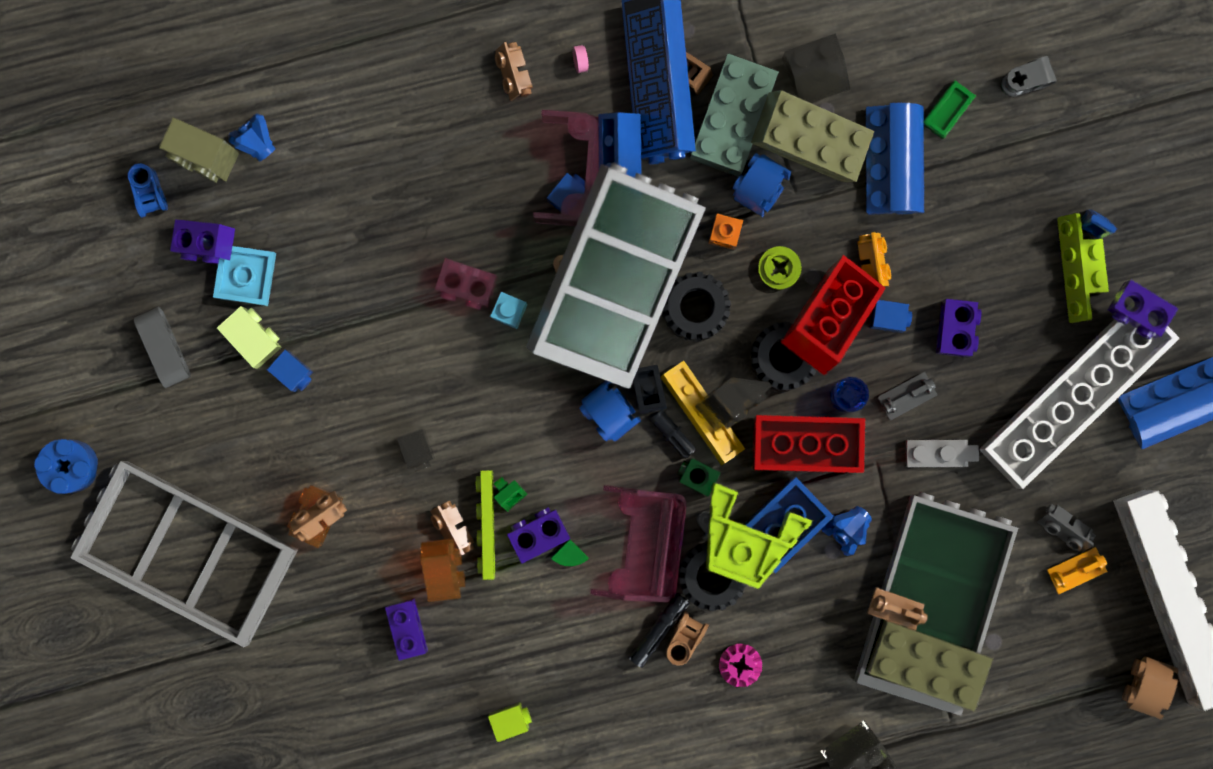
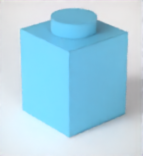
M501 292L490 317L517 329L527 303Z

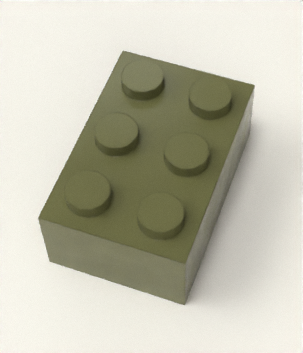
M176 118L172 119L159 147L167 153L165 157L176 163L179 167L190 172L195 170L202 177L217 183L218 179L227 181L239 155V152L223 139Z

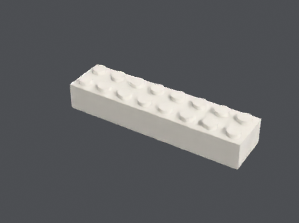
M1134 301L1126 308L1130 312L1134 310ZM1150 312L1148 314V321L1153 326H1156L1158 323V317L1154 312ZM1114 319L979 450L1015 488L1024 489L1180 338L1167 327L1162 337L1146 339L1136 333L1137 328L1129 323L1124 325Z
M1142 490L1114 500L1113 502L1172 662L1179 670L1177 675L1188 704L1204 711L1213 708V627L1210 623H1207L1204 615L1207 612L1203 600L1200 597L1198 598L1194 588L1197 587L1196 579L1191 571L1188 572L1186 567V552L1181 545H1178L1175 536L1178 535L1176 525L1172 520H1169L1166 513L1168 509L1167 501L1163 494H1159V491Z

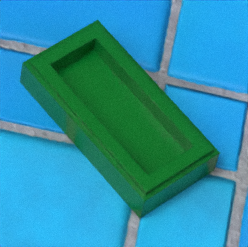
M954 80L924 120V126L943 140L976 95Z

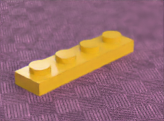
M682 361L660 377L721 466L745 450L685 361Z

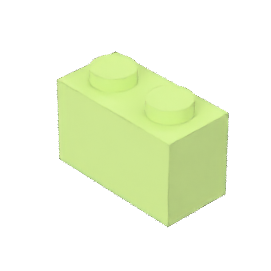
M240 306L217 329L253 368L259 369L282 348L277 343L280 338L271 328L264 329L259 323L262 318L254 309L250 308L247 310Z

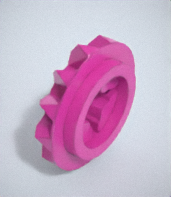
M735 644L728 647L722 653L719 661V670L727 683L735 687H747L756 682L762 672V659L753 647L746 644ZM744 654L745 664L752 669H743L739 677H737V668L729 663L739 662Z

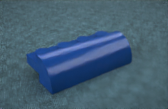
M890 103V105L866 107V128L874 131L866 154L867 214L924 213V107L913 103Z
M1213 357L1118 397V402L1130 422L1129 428L1141 450L1213 420Z

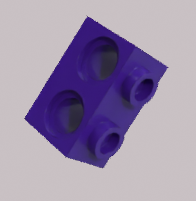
M175 219L170 251L181 254L180 259L197 261V257H203V262L219 264V259H231L235 228L215 223Z
M1129 280L1123 283L1107 310L1113 313V319L1124 325L1129 323L1137 328L1136 333L1146 339H1151V337H1162L1178 308L1133 280ZM1127 297L1134 301L1135 307L1132 312L1128 311L1124 306V301ZM1150 312H1154L1158 317L1156 326L1151 325L1148 321V314Z
M953 299L941 301L936 354L971 357L973 352H977L979 337L975 336L976 325H980L982 314L981 309H978V302ZM957 308H962L966 311L967 319L965 322H959L956 319L955 311ZM954 335H960L964 339L962 349H957L953 346L952 339Z
M548 507L534 514L536 520L527 524L524 519L510 527L512 532L508 533L507 536L521 563L571 539L557 510L551 512ZM547 520L554 521L558 526L556 534L546 535L542 530L543 523ZM527 532L532 535V546L525 548L519 544L518 537L521 533Z
M415 598L385 607L399 661L425 654L428 651Z

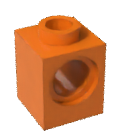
M717 214L709 243L735 250L743 220Z

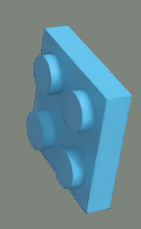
M232 246L231 259H219L213 298L268 306L276 253Z

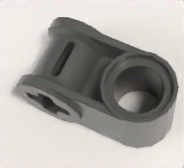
M1044 56L1013 68L1002 79L1001 87L1006 95L1015 97L1033 90L1046 88L1056 83L1057 79L1048 56ZM1012 79H1014V81L1019 80L1020 85L1018 83L1013 84Z

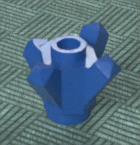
M254 114L250 121L244 123L237 131L234 130L228 134L229 143L233 144L236 149L250 154L259 162L276 149L270 139L266 120L260 114Z
M855 506L846 513L834 516V519H831L822 528V531L828 536L834 534V539L843 545L841 550L844 555H854L857 546L866 543L867 529L872 518L865 509Z

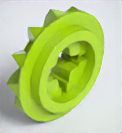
M783 246L773 247L762 255L759 261L758 273L763 282L771 288L786 289L799 279L801 262L793 250ZM771 259L779 264L786 260L789 261L784 268L785 274L788 277L780 272L773 276L771 275L775 269L774 262Z

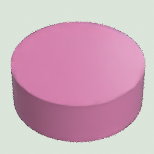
M583 45L574 46L573 59L577 73L587 72L589 64L586 49Z

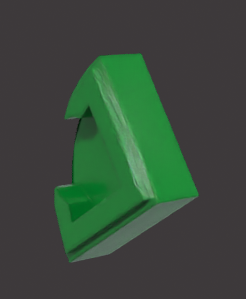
M570 539L551 559L563 566H577L586 562L589 557Z

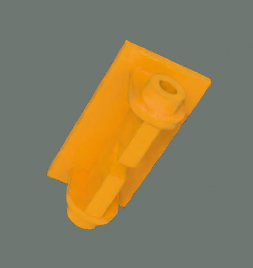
M875 232L871 233L872 239H870V234L859 236L860 241L857 244L860 260L870 259L871 264L862 265V270L883 286H889L888 280L891 279V270L889 265L885 263L884 253L887 252V245L884 237H881V233Z
M1094 547L1047 569L1057 593L1061 594L1106 573L1105 566L1107 562L1104 556H1100L1097 548Z

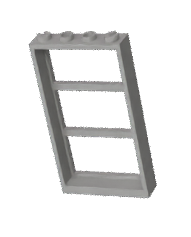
M128 461L116 463L109 474L111 481L107 488L104 487L100 491L96 502L99 503L94 512L89 513L84 522L85 531L82 536H78L71 547V550L74 552L70 558L242 647L248 646L298 548ZM130 473L174 495L133 576L89 554ZM183 500L227 522L186 603L142 581ZM236 527L280 549L239 630L194 608Z

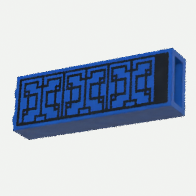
M622 0L632 111L635 114H641V160H648L649 164H661L665 162L664 158L668 157L670 160L683 159L686 153L694 152L696 148L681 0Z

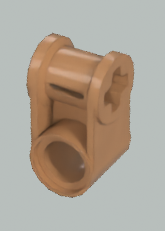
M684 612L674 630L673 636L666 646L665 654L667 659L677 666L687 663L695 648L704 637L709 624H701L689 617V613ZM686 625L695 629L696 632H693L692 630L686 628ZM676 645H681L685 648V656L680 660H675L671 657V649Z

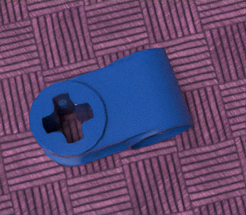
M145 164L133 165L129 169L128 180L139 216L143 218L146 217L147 213L160 209L162 211L168 210L167 201L161 189L156 171ZM147 170L148 180L140 184L137 176L140 171Z

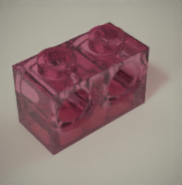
M445 258L435 290L441 292L440 297L453 302H455L456 298L466 300V306L481 310L482 306L488 308L498 277L495 274ZM450 275H458L460 277V284L454 289L446 286V280ZM476 283H483L486 286V292L481 297H475L471 293V289Z

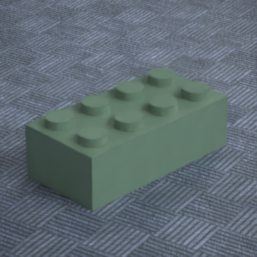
M728 54L695 143L696 151L692 152L690 160L739 177L743 172L752 147L751 140L768 93L772 92L779 71Z

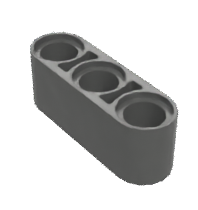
M157 307L134 317L135 326L164 388L190 378L189 368L162 309Z

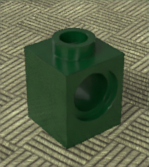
M690 458L689 462L684 460L677 473L681 477L680 483L707 497L711 493L713 482L716 483L721 474L693 458ZM695 468H700L705 474V478L700 484H694L690 480V472Z

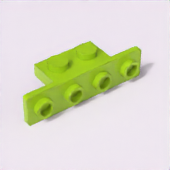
M1079 213L1058 217L1057 221L1069 322L1092 320L1090 294L1109 292L1103 239L1083 240L1081 216Z

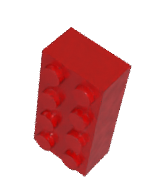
M843 255L827 270L781 343L821 374H827L841 361L886 288Z
M754 416L752 470L864 473L865 418Z

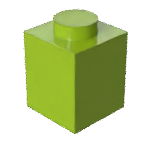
M520 702L491 712L488 716L497 742L527 732L529 730L528 724L532 723L528 708H522Z

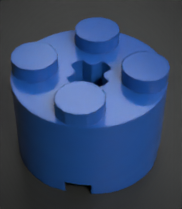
M756 153L748 164L750 169L745 177L740 175L733 186L735 190L733 196H735V201L763 217L764 210L768 212L785 188L781 185L783 178L789 180L791 171L766 155L762 154L760 156Z
M605 380L581 400L583 405L579 409L588 420L591 418L595 420L599 425L596 430L605 441L612 439L616 442L636 426L641 419L640 417L634 418L632 416L636 412L632 405L617 388L614 391L612 388L610 389L608 386L612 383Z
M59 439L52 441L43 447L34 462L39 481L45 488L57 494L81 492L94 482L97 475L98 459L94 450L88 444L78 440ZM65 462H70L68 466L69 471L64 470Z

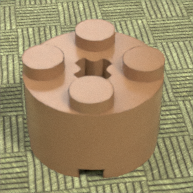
M1146 656L1142 660L1135 659L1131 669V674L1135 676L1132 685H1126L1122 700L1127 702L1129 709L1162 719L1164 715L1160 712L1162 708L1168 710L1175 693L1178 680L1172 677L1173 672H1179L1178 668Z

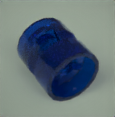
M847 377L837 381L830 391L832 405L843 413L861 410L869 399L867 385L857 377Z

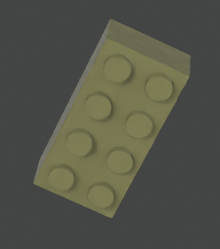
M780 90L768 93L751 144L840 182H857L874 131Z
M884 619L866 671L879 678L975 711L993 659Z

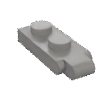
M905 440L906 467H968V461H979V445H968V440Z

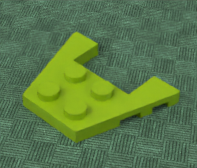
M713 482L711 487L706 568L759 589L781 562L780 559L789 548L795 545L798 541L797 538L805 529H808L812 521L787 511L777 537L729 520L728 517L738 492Z

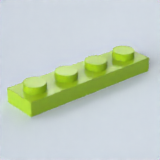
M493 470L481 471V476H476V492H481V503L476 505L477 519H482V530H477V546H482V557H478V574H483V580L495 579Z

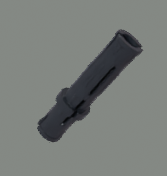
M676 593L664 611L659 612L657 615L659 618L628 658L634 664L643 668L671 628L677 626V620L690 605V602Z

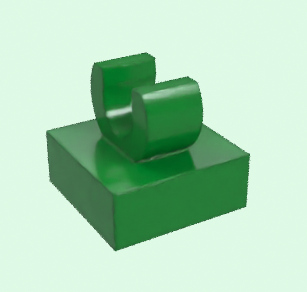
M500 477L493 483L500 491L494 498L507 512L528 495L515 480L508 484L503 477Z

